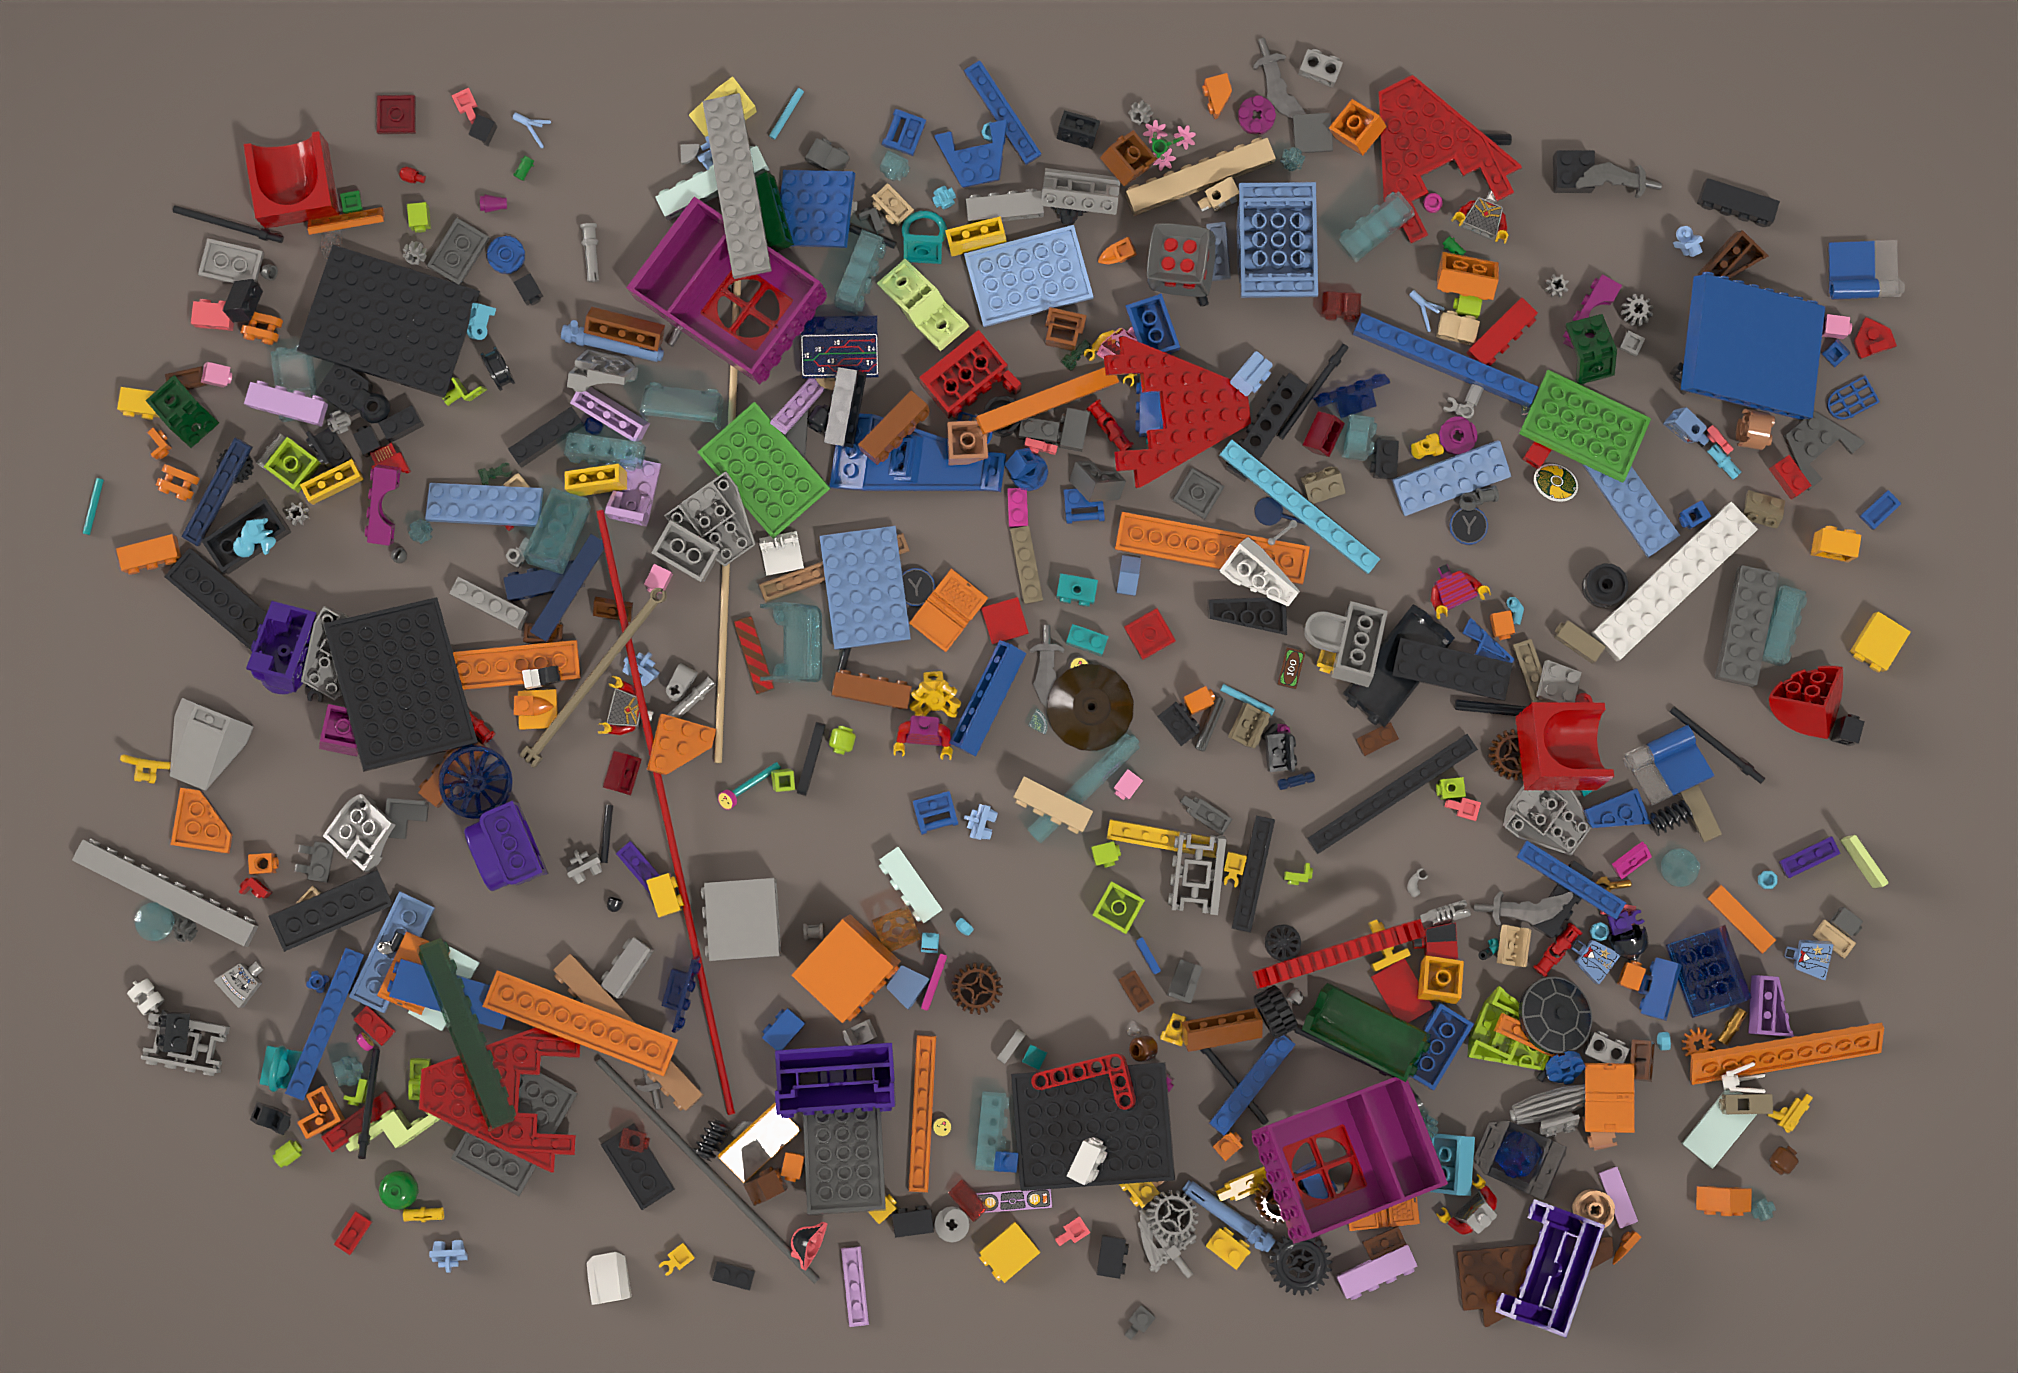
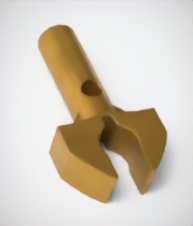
M1607 876L1600 877L1595 882L1596 884L1603 883L1608 887L1605 890L1608 892L1612 889L1632 886L1631 880L1611 882Z

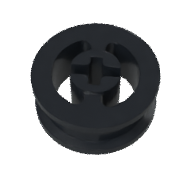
M496 346L493 347V351L487 354L483 352L480 354L490 376L500 391L503 390V386L509 383L515 384L511 371Z

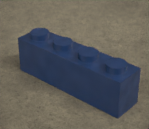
M574 560L566 561L562 566H557V564L545 566L546 569L543 570L531 568L526 570L527 573L519 574V572L508 573V577L503 578L508 601L514 602L553 594Z

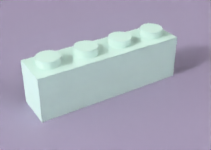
M899 847L879 859L881 862L879 867L885 875L889 873L892 877L890 883L896 891L900 889L904 894L901 898L907 906L911 904L915 910L912 914L918 922L922 920L925 923L942 911L938 902Z

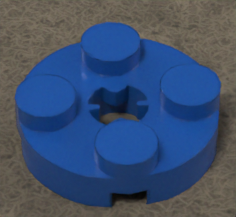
M1574 1051L1564 1052L1565 1055L1560 1057L1557 1054L1546 1063V1074L1550 1081L1568 1085L1573 1083L1574 1078L1578 1077L1585 1070L1586 1066L1580 1054Z

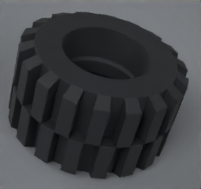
M1276 985L1254 995L1255 1005L1273 1037L1278 1039L1298 1028L1297 1020L1286 998Z

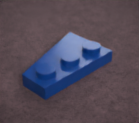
M1637 788L1583 810L1590 828L1651 824Z

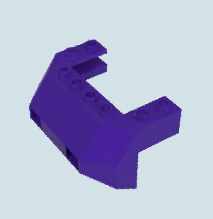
M892 1043L775 1051L777 1090L775 1091L776 1115H781V1118H793L794 1114L798 1112H803V1115H815L814 1111H822V1114H833L834 1110L842 1109V1113L854 1112L853 1108H861L863 1112L873 1111V1107L880 1108V1112L892 1111V1107L896 1106ZM872 1068L873 1079L857 1080L856 1069ZM800 1072H818V1083L801 1084Z
M1534 1199L1529 1207L1528 1218L1544 1224L1539 1232V1241L1533 1250L1531 1264L1527 1267L1526 1278L1520 1287L1519 1298L1502 1293L1497 1300L1495 1312L1567 1338L1605 1225Z

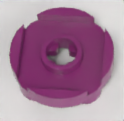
M1260 95L1246 99L1241 104L1238 112L1239 125L1245 132L1260 135L1268 132L1276 118L1273 104ZM1254 111L1261 113L1260 120L1252 118Z
M1464 417L1448 419L1441 426L1438 435L1439 442L1445 452L1453 455L1470 451L1474 447L1478 436L1475 425ZM1455 431H1458L1459 434H1463V437L1460 438V441H1457V439L1453 438V435H1455Z

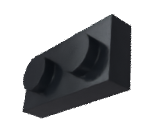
M717 1261L712 1281L750 1291L755 1271Z

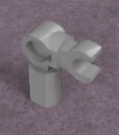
M1472 384L1464 401L1466 405L1458 404L1454 398L1448 397L1447 401L1452 403V407L1444 406L1443 410L1447 413L1455 412V415L1470 420L1474 415L1473 406H1477L1484 388Z
M525 537L519 548L509 549L506 554L508 562L519 568L523 564L527 556L526 552L530 549L533 542Z

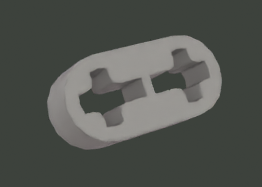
M1017 1029L997 1059L1005 1064L1026 1034Z

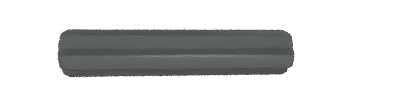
M1220 697L1215 698L1195 746L1197 750L1202 752L1206 750L1225 704V700Z

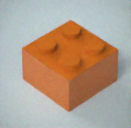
M1352 99L1331 124L1329 130L1336 140L1363 156L1387 126L1380 115Z

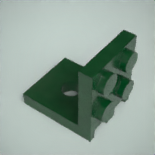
M1603 314L1566 323L1565 328L1578 357L1577 383L1581 385L1615 376L1617 348ZM1587 333H1592L1595 335V337L1588 338L1585 335Z
M175 375L145 400L167 427L190 448L199 443L203 437L219 424L218 420L193 397ZM175 397L174 401L168 404L169 400Z

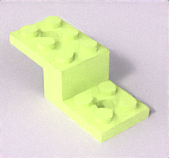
M906 259L877 282L879 288L902 309L907 319L940 351L969 327L967 322L944 301L938 289ZM902 281H906L904 285L899 286ZM942 324H947L945 328L939 329Z
M389 1110L380 1116L382 1120L370 1123V1140L384 1131L395 1148L402 1147L440 1119L426 1113L427 1117L418 1118L410 1124L401 1110ZM361 1132L348 1139L349 1143L345 1146L349 1152L359 1149L358 1137Z

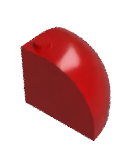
M1817 666L1818 669L1806 671V669L1791 674V678L1784 682L1781 681L1769 695L1771 711L1782 724L1793 731L1808 736L1828 739L1840 707L1843 690V667Z

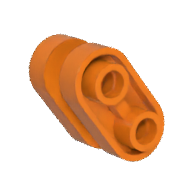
M254 312L252 319L249 320V325H242L240 333L243 334L244 339L254 341L256 338L262 340L261 342L264 344L273 345V343L278 342L279 334L274 333L275 328H281L283 320ZM257 323L268 326L267 330L256 328Z
M164 464L161 471L167 474L164 480L158 478L155 484L158 486V491L166 494L173 492L176 494V498L187 501V498L192 499L194 492L190 491L189 488L191 484L198 485L200 478ZM173 477L184 480L182 487L171 483Z

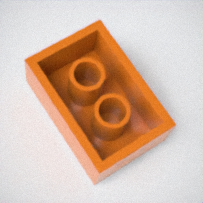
M1442 252L1437 272V289L1445 293L1454 292L1462 296H1475L1482 300L1494 299L1499 280L1498 262Z

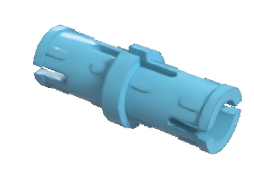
M1714 444L1707 451L1718 463L1717 466L1719 468L1722 467L1732 480L1742 472L1730 460L1731 457L1727 456L1717 444Z

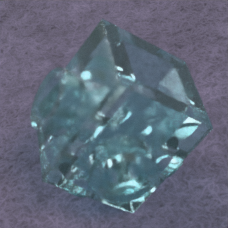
M343 1057L338 1062L333 1063V1072L338 1087L357 1084L361 1074L364 1073L361 1062L357 1063L356 1057Z

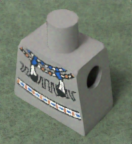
M257 961L249 968L244 963H240L216 978L214 982L238 1008H243L262 984L256 976L264 968Z

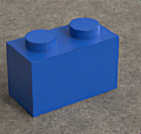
M789 1008L786 1010L782 1009L775 1016L777 1021L773 1025L769 1023L762 1031L765 1034L762 1038L775 1050H783L806 1024Z

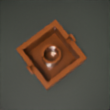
M1134 130L1125 136H1120L1117 142L1112 144L1100 157L1123 186H1126L1146 172L1158 159Z

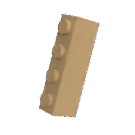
M1023 777L1014 795L1016 804L1024 808L1028 805L1034 808V813L1042 817L1046 814L1051 817L1050 821L1057 825H1061V823L1067 825V829L1075 834H1078V832L1083 833L1093 813L1092 810L1026 777Z

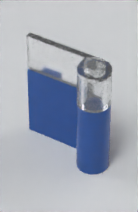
M1897 240L1828 243L1829 293L1832 300L1900 297L1905 292V283L1902 282L1901 278H1898Z
M1688 725L1626 753L1623 759L1626 768L1631 769L1651 805H1655L1714 777V773L1697 747L1694 733Z

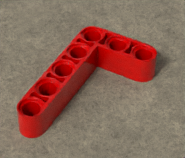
M1120 1053L1034 1074L1031 1079L1032 1086L1035 1089L1044 1090L1109 1073L1117 1106L1120 1109L1127 1110L1132 1108L1136 1102L1125 1056ZM1114 1057H1118L1121 1060V1065L1118 1068L1112 1065ZM1096 1061L1102 1065L1100 1072H1096L1093 1069V1064ZM1077 1066L1083 1069L1081 1077L1076 1076L1074 1073ZM1058 1071H1062L1065 1075L1062 1082L1056 1079ZM1040 1075L1046 1079L1044 1086H1040L1037 1082ZM1118 1076H1123L1126 1080L1123 1087L1117 1084ZM1123 1095L1130 1097L1131 1102L1128 1106L1123 1105L1121 1102Z

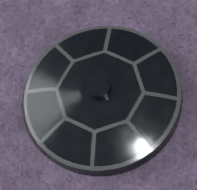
M1546 977L1531 984L1523 993L1519 1004V1021L1525 1036L1535 1047L1549 1054L1561 1055L1565 1054L1564 1052L1576 1050L1587 1040L1592 1027V1011L1585 994L1574 983L1560 977Z

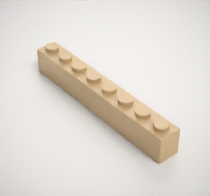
M1256 138L1251 141L1252 144L1246 146L1244 144L1234 147L1233 151L1228 153L1227 151H1222L1216 154L1217 157L1209 159L1207 157L1201 159L1199 164L1183 166L1178 172L1169 171L1162 178L1157 179L1154 177L1148 179L1146 184L1141 186L1139 184L1130 186L1125 196L1133 216L1212 187L1231 176L1236 178L1273 164L1276 158L1268 138Z

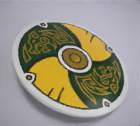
M1545 464L1537 469L1534 474V484L1537 490L1550 500L1558 502L1568 501L1578 491L1576 477L1570 470L1561 465Z

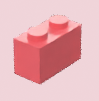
M200 299L199 302L193 301L191 324L194 327L233 331L234 323L222 311L226 301H218V303H211V300Z

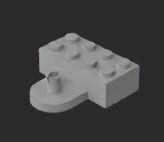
M1350 601L1345 617L1329 612H1317L1308 618L1304 627L1307 641L1316 648L1336 653L1332 678L1369 687L1374 676L1388 611Z

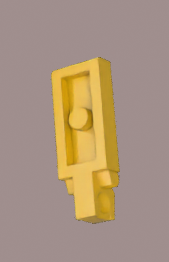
M1264 1166L1225 1183V1187L1216 1191L1219 1200L1223 1201L1229 1198L1230 1201H1237L1254 1194V1190H1260L1257 1187V1183H1264L1262 1177L1267 1180V1172Z

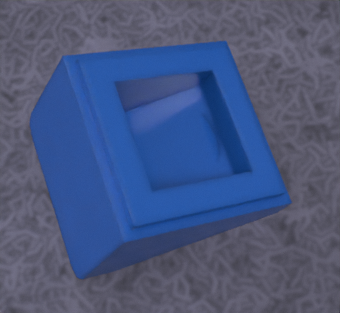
M1837 339L1822 355L1836 367L1851 352Z

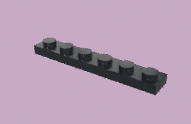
M1257 815L1255 817L1231 929L1251 933L1275 819Z

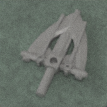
M1143 1208L1139 1210L1140 1222L1137 1225L1140 1228L1146 1256L1151 1264L1149 1270L1157 1272L1163 1263L1166 1265L1168 1263L1167 1260L1170 1259L1175 1261L1187 1279L1192 1276V1271L1180 1257V1250L1183 1249L1184 1251L1187 1249L1186 1246L1188 1244L1195 1243L1196 1235L1192 1234L1189 1238L1184 1236L1185 1240L1182 1242L1178 1239L1177 1243H1173L1172 1240L1166 1243L1165 1236L1161 1240L1158 1239L1160 1234L1158 1232L1154 1237L1162 1248H1157L1153 1243L1152 1234L1155 1228L1154 1226L1148 1228L1152 1220H1146V1217L1152 1214L1147 1213ZM1158 1213V1219L1162 1218L1163 1216ZM1169 1224L1161 1225L1164 1229L1175 1232Z

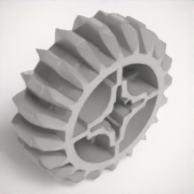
M1168 1190L1167 1195L1164 1191L1160 1193V1197L1156 1195L1154 1197L1155 1202L1151 1201L1149 1203L1153 1209L1146 1210L1147 1213L1152 1214L1146 1217L1147 1221L1152 1220L1148 1228L1154 1226L1155 1230L1152 1231V1234L1155 1235L1159 1232L1158 1239L1161 1240L1165 1236L1166 1243L1170 1241V1238L1173 1243H1177L1178 1239L1181 1242L1184 1241V1236L1187 1238L1191 1236L1189 1231L1194 1232L1196 1230L1193 1225L1198 1224V1221L1193 1219V1217H1197L1199 1214L1192 1211L1197 1206H1190L1193 1200L1190 1198L1186 1201L1187 1194L1184 1193L1179 1197L1180 1191L1178 1190L1175 1191L1174 1196L1172 1190ZM1169 1201L1180 1204L1184 1209L1178 1210L1174 1208L1173 1204H1170ZM1163 1203L1165 1213L1162 1218L1158 1219V1210ZM1171 1212L1172 1214L1180 1213L1176 1216V1218H1174V1221L1173 1219L1164 1220L1167 1217H1169V1215H1171ZM1186 1214V1224L1181 1230L1180 1218ZM1169 1224L1175 1232H1170L1161 1225Z

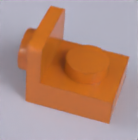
M1229 1131L1212 1147L1224 1161H1227L1235 1152L1243 1147L1241 1144L1243 1139L1236 1132L1232 1134Z

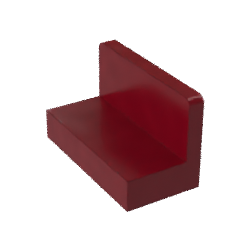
M614 751L603 788L631 796L642 759Z

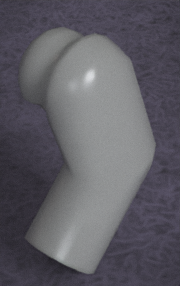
M742 1121L730 1134L736 1139L753 1122Z

